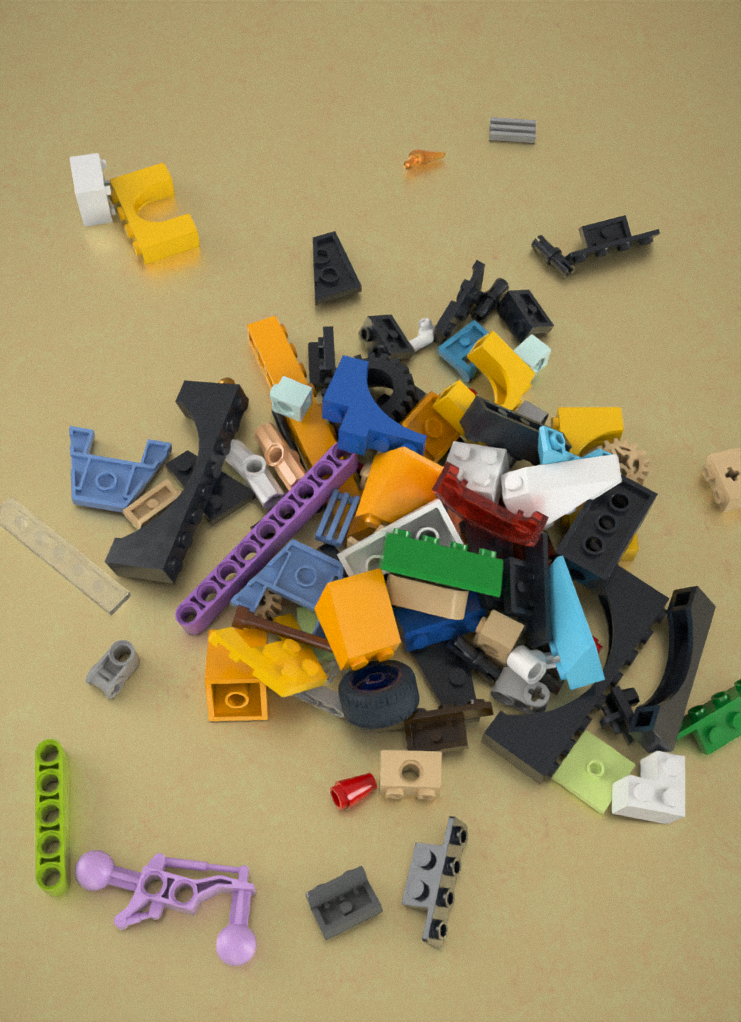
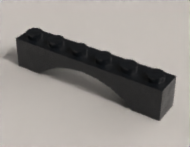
M698 586L673 591L667 609L669 651L665 672L654 694L645 703L636 707L628 733L648 753L673 751L716 608Z

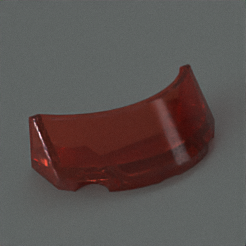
M448 461L446 462L436 479L432 491L447 508L467 523L492 536L516 544L536 545L549 518L548 516L535 511L531 517H525L522 510H518L515 514L467 488L468 481L464 478L460 481L457 478L459 467Z

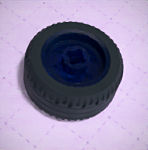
M396 660L370 661L361 669L350 670L342 678L338 686V694L345 718L351 724L364 729H382L399 724L409 718L419 705L420 697L413 670L408 665Z

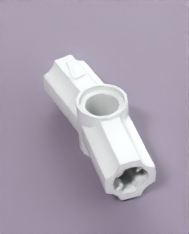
M232 439L230 443L231 449L225 460L245 479V484L253 490L264 509H271L285 496L283 491L268 470L265 459L260 455H255L239 439Z

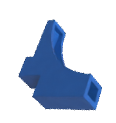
M343 355L324 395L322 404V419L341 423L338 449L365 456L368 448L379 452H388L406 447L424 456L427 435L412 431L395 422L379 408L372 398L367 385L369 362Z

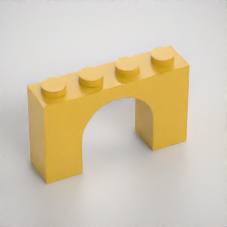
M164 162L110 179L112 189L109 196L112 204L117 203L116 211L120 221L125 220L124 228L129 239L133 238L134 242H132L135 254L137 257H142L145 265L200 247L198 230L189 213L162 222H150L138 216L140 210L146 205L175 195L173 181Z
M492 330L475 343L466 357L489 379L494 390V403L514 411L522 402L520 400L521 396L531 388L532 384L530 382L536 373ZM458 380L443 390L432 407L470 444L486 446L487 444L480 441L474 443L464 435L465 432L459 421L476 395Z

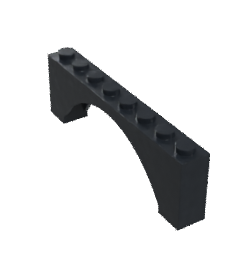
M184 380L175 402L185 417H191L194 420L197 428L199 451L194 471L181 494L161 515L139 530L123 538L114 539L105 563L116 575L175 583L178 574L182 570L187 551L192 546L196 529L202 521L207 502L211 499L216 480L221 475L223 463L231 449L230 443L238 432L243 414L248 408L249 399L240 384Z
M617 565L600 595L592 591L593 594L598 596L607 623L608 652L603 668L605 680L594 683L580 697L554 710L526 715H507L500 711L483 734L481 743L539 785L545 777L548 779L553 777L560 767V764L556 762L560 755L564 754L567 757L576 744V741L572 739L577 731L583 733L592 721V718L589 717L591 711L594 708L598 711L601 709L608 698L604 694L608 687L611 686L613 688L617 686L624 675L620 672L625 664L628 667L632 665L639 654L635 650L639 643L645 646L654 633L650 629L654 622L660 625L667 615L665 606L670 598Z

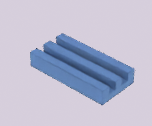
M334 489L315 534V540L342 548L358 509L360 497L356 495L351 497L350 493L346 492L341 494L339 490ZM339 500L341 502L327 536H324L331 515ZM347 503L351 504L338 539H333Z

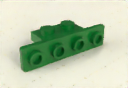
M741 679L737 680L734 683L735 686L727 691H721L712 695L711 700L707 703L690 708L688 714L683 717L677 740L693 732L701 753L709 755L741 735Z

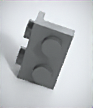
M363 866L348 870L327 883L317 885L305 894L310 910L325 941L383 912L381 903L368 882Z

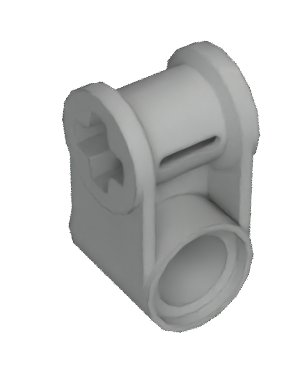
M119 640L112 644L100 661L88 672L85 680L86 683L90 686L95 685L105 692V697L113 699L139 666L140 659L134 646L126 640ZM122 654H131L129 659H127L126 661H118V658Z
M510 667L502 669L499 678L490 692L496 701L511 706L525 714L545 712L550 697L549 689L541 682L529 684ZM534 697H538V698H539V699H537L536 702H533V701H532V699H533Z

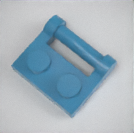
M473 320L440 345L437 353L459 372L463 380L469 382L475 377V373L479 369L473 363L468 365L465 362L468 359L466 356L475 343L489 332Z

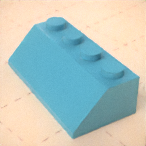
M563 555L559 556L549 566L550 612L553 637L549 642L553 657L559 656L561 662L555 663L560 679H567L570 690L605 680L594 639Z

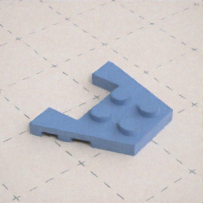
M70 426L71 491L73 503L75 505L123 513L126 507L138 499L170 455L172 444L148 439L140 463L91 455L89 453L95 438L94 430Z
M292 539L267 563L265 568L231 599L230 605L236 608L238 605L250 608V611L255 613L265 591L269 590L315 612L314 608L326 584L342 579L344 567L340 561ZM318 620L312 634L326 638Z

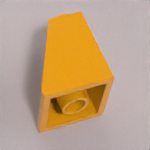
M406 447L375 455L356 517L364 520V524L371 528L377 529L381 524L385 527L410 512L433 501L447 478L449 470Z
M378 568L326 584L314 610L341 671L348 668L358 670L365 667L370 661L378 659L379 662H383L393 657L401 640L382 570Z
M235 629L251 648L268 644V634L265 631L259 629ZM209 630L208 639L214 630ZM208 640L205 690L209 721L268 720V686L252 675L254 669L244 661L235 662L228 656L230 654L228 649L220 643L216 647Z

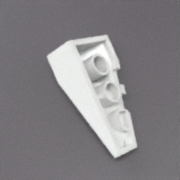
M616 454L530 466L501 475L503 501L520 537L548 529L561 516L565 514L570 515L575 512V508L588 499L594 500L622 482L619 459Z
M434 499L338 553L337 556L350 577L379 568L378 563L386 532L393 533L394 528L411 532L410 538L418 540L422 539V535L439 538V545L450 547L451 541L463 544L440 499ZM382 570L383 575L387 573H393Z

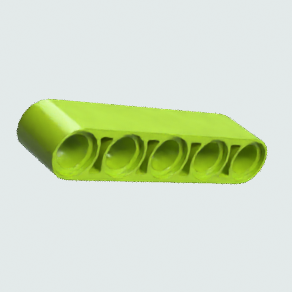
M46 739L39 743L35 750V878L37 885L47 895L58 897L67 892L71 882L68 755L61 744L54 739ZM50 752H58L55 760L51 762L45 761L46 756ZM59 781V785L54 791H45L46 786L50 782ZM59 811V816L54 822H46V817L50 812ZM51 842H60V846L55 853L46 854L47 846ZM52 873H60L58 883L54 886H47V878Z

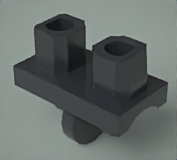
M618 685L611 688V692L607 695L606 706L601 708L605 718L599 724L602 729L611 727L615 735L622 733L629 746L637 742L628 733L634 715L631 707L636 706L640 700L635 688L621 690Z

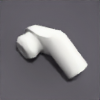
M423 318L419 321L418 337L409 341L415 352L431 344L434 340L435 327L429 318Z

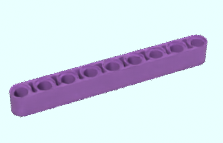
M338 442L335 443L188 595L175 612L177 622L186 633L196 635L204 631L227 607L231 599L239 593L240 589H243L331 497L333 490H338L359 466L356 453L338 449ZM350 455L348 459L340 460L342 456ZM324 475H332L329 479H321ZM306 494H313L309 499H302ZM294 513L292 518L283 519L285 515ZM275 533L273 538L264 539L267 534ZM256 553L254 558L245 560L248 554ZM237 573L232 580H225L229 574ZM210 594H217L212 601H206ZM197 614L192 622H186L190 615Z

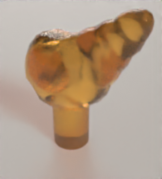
M416 149L410 152L409 159L404 162V167L410 170L416 165L423 166L444 158L446 153Z

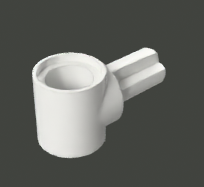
M524 645L516 647L507 659L508 667L529 684L538 682L544 676L547 669L555 668V663L561 662L559 656L553 657L552 652L542 653L540 650H530Z

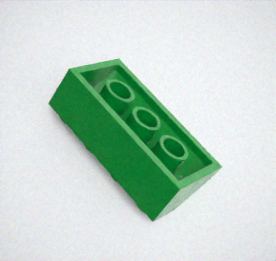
M394 528L393 533L386 532L378 567L381 570L500 597L503 560L496 558L497 552L482 548L479 549V553L467 551L468 545L452 541L450 547L439 545V538L422 535V539L418 540L410 538L411 532Z

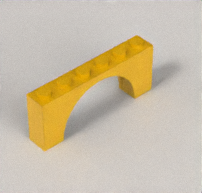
M558 407L556 416L551 418V428L563 432L572 446L569 452L582 457L597 446H602L605 440L612 444L614 438L620 441L624 431L621 407ZM586 502L575 508L576 511L572 514H565L559 518L560 526L565 528V535ZM637 533L620 561H634L639 550Z

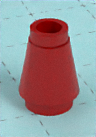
M369 772L336 781L335 786L330 787V794L339 810L344 808L349 810L372 793V791L376 790L377 783Z

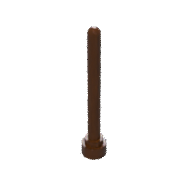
M242 605L237 607L231 626L233 628L243 630L244 628L250 629V627L333 653L326 638L254 616L255 613L251 612L248 607Z

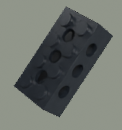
M622 474V482L594 500L588 499L557 547L551 561L552 564L557 557L563 555L571 579L599 595L651 510L658 495L656 492Z

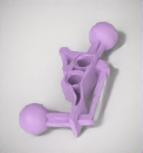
M90 850L81 855L77 861L75 877L76 881L84 889L97 891L107 885H113L135 892L129 905L114 918V924L120 930L126 929L128 925L142 922L143 919L152 918L157 920L161 917L164 908L194 916L202 902L220 893L232 894L229 925L218 934L216 952L225 964L231 966L243 965L255 954L257 947L256 937L248 927L251 895L256 896V889L254 884L248 883L249 869L246 865L234 867L208 864L205 861L165 857L162 853H158L143 867L142 873L115 866L111 856L102 850ZM166 867L198 871L212 870L238 873L239 875L238 880L222 875L193 880L165 872ZM154 880L163 882L162 888L158 893H147L149 883ZM182 889H192L193 896L188 902L182 903L177 901V895ZM150 906V909H149L148 912L140 913V912H142L143 910H145L147 907Z

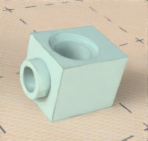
M531 334L513 351L537 374L548 364L551 348Z
M283 376L279 384H274L270 391L269 398L272 402V411L301 422L313 402L312 387Z

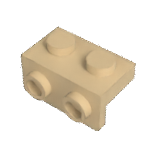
M165 479L123 510L124 516L139 530L161 515L177 499L182 490L177 491Z

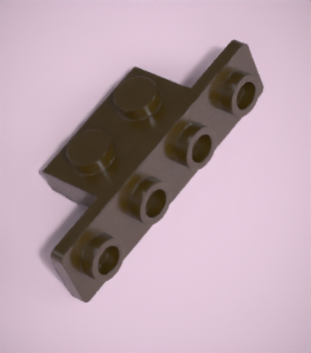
M474 699L468 701V705L462 706L449 703L438 706L436 710L426 711L424 708H416L414 713L403 722L391 727L375 730L377 733L405 729L408 751H442L443 753L469 749L465 719L494 715L491 701L485 702L484 699Z

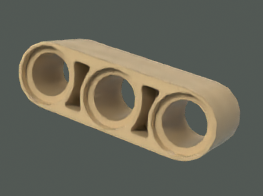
M388 573L386 587L392 605L449 619H464L469 590L402 574Z

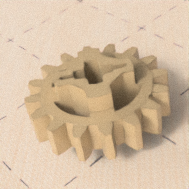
M614 438L612 444L605 440L602 447H596V450L599 448L611 454H616L619 459L621 474L641 485L644 484L650 471L647 468L650 460L643 458L646 453L645 450H636L637 443L630 446L628 445V439L625 438L623 443H619V440ZM635 465H636V468H637V473H636V474H634V470H635L634 466H635Z

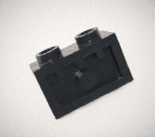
M529 289L507 291L496 308L520 344L531 334L549 333L554 327V324Z
M392 314L367 316L358 332L369 353L375 352L376 358H380L381 354L384 353L389 355L390 361L394 357L409 359L415 352Z
M333 326L323 327V337H318V342L308 343L310 383L314 387H325L324 382L326 378H333L331 371L335 368Z

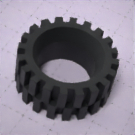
M375 352L368 353V358L362 359L361 354L354 356L356 359L369 362L368 388L385 387L393 390L389 400L379 408L399 424L419 402L409 368L405 364L401 366L400 360L396 357L390 361L389 355L384 353L381 354L380 358H376ZM336 367L331 371L332 377L335 374ZM327 377L324 382L326 389H322L321 395L323 398L332 378ZM329 420V423L334 427L337 438H339L341 423Z

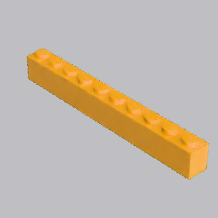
M276 315L247 324L248 340L271 389L274 384H279L283 376L312 387L313 402L303 420L298 422L285 416L308 470H310L336 443L334 427L331 424L328 425L326 420L322 419V403L318 404L315 399L317 397L313 384H308L306 380L307 373L303 363L298 364L294 344H289L287 341L288 333L285 325L279 324ZM346 455L340 458V460L347 459ZM355 472L338 490L341 494H344V492L350 493L351 497L359 496L361 500L364 490L358 489L355 483L357 482ZM324 475L321 479H329L332 475ZM339 500L337 501L334 511L331 515L332 522L341 502ZM347 503L336 529L338 535L341 532L351 504ZM356 514L343 544L345 549L347 548V540L350 536L357 541H361L375 532V528L365 525V521L356 517Z

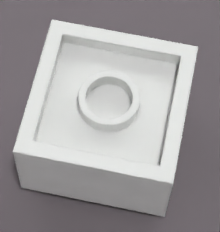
M99 153L69 157L75 195L84 227L113 222L112 215H115L116 211L115 207L110 206L108 195H111L110 180H105L103 169L107 168L105 160H100Z

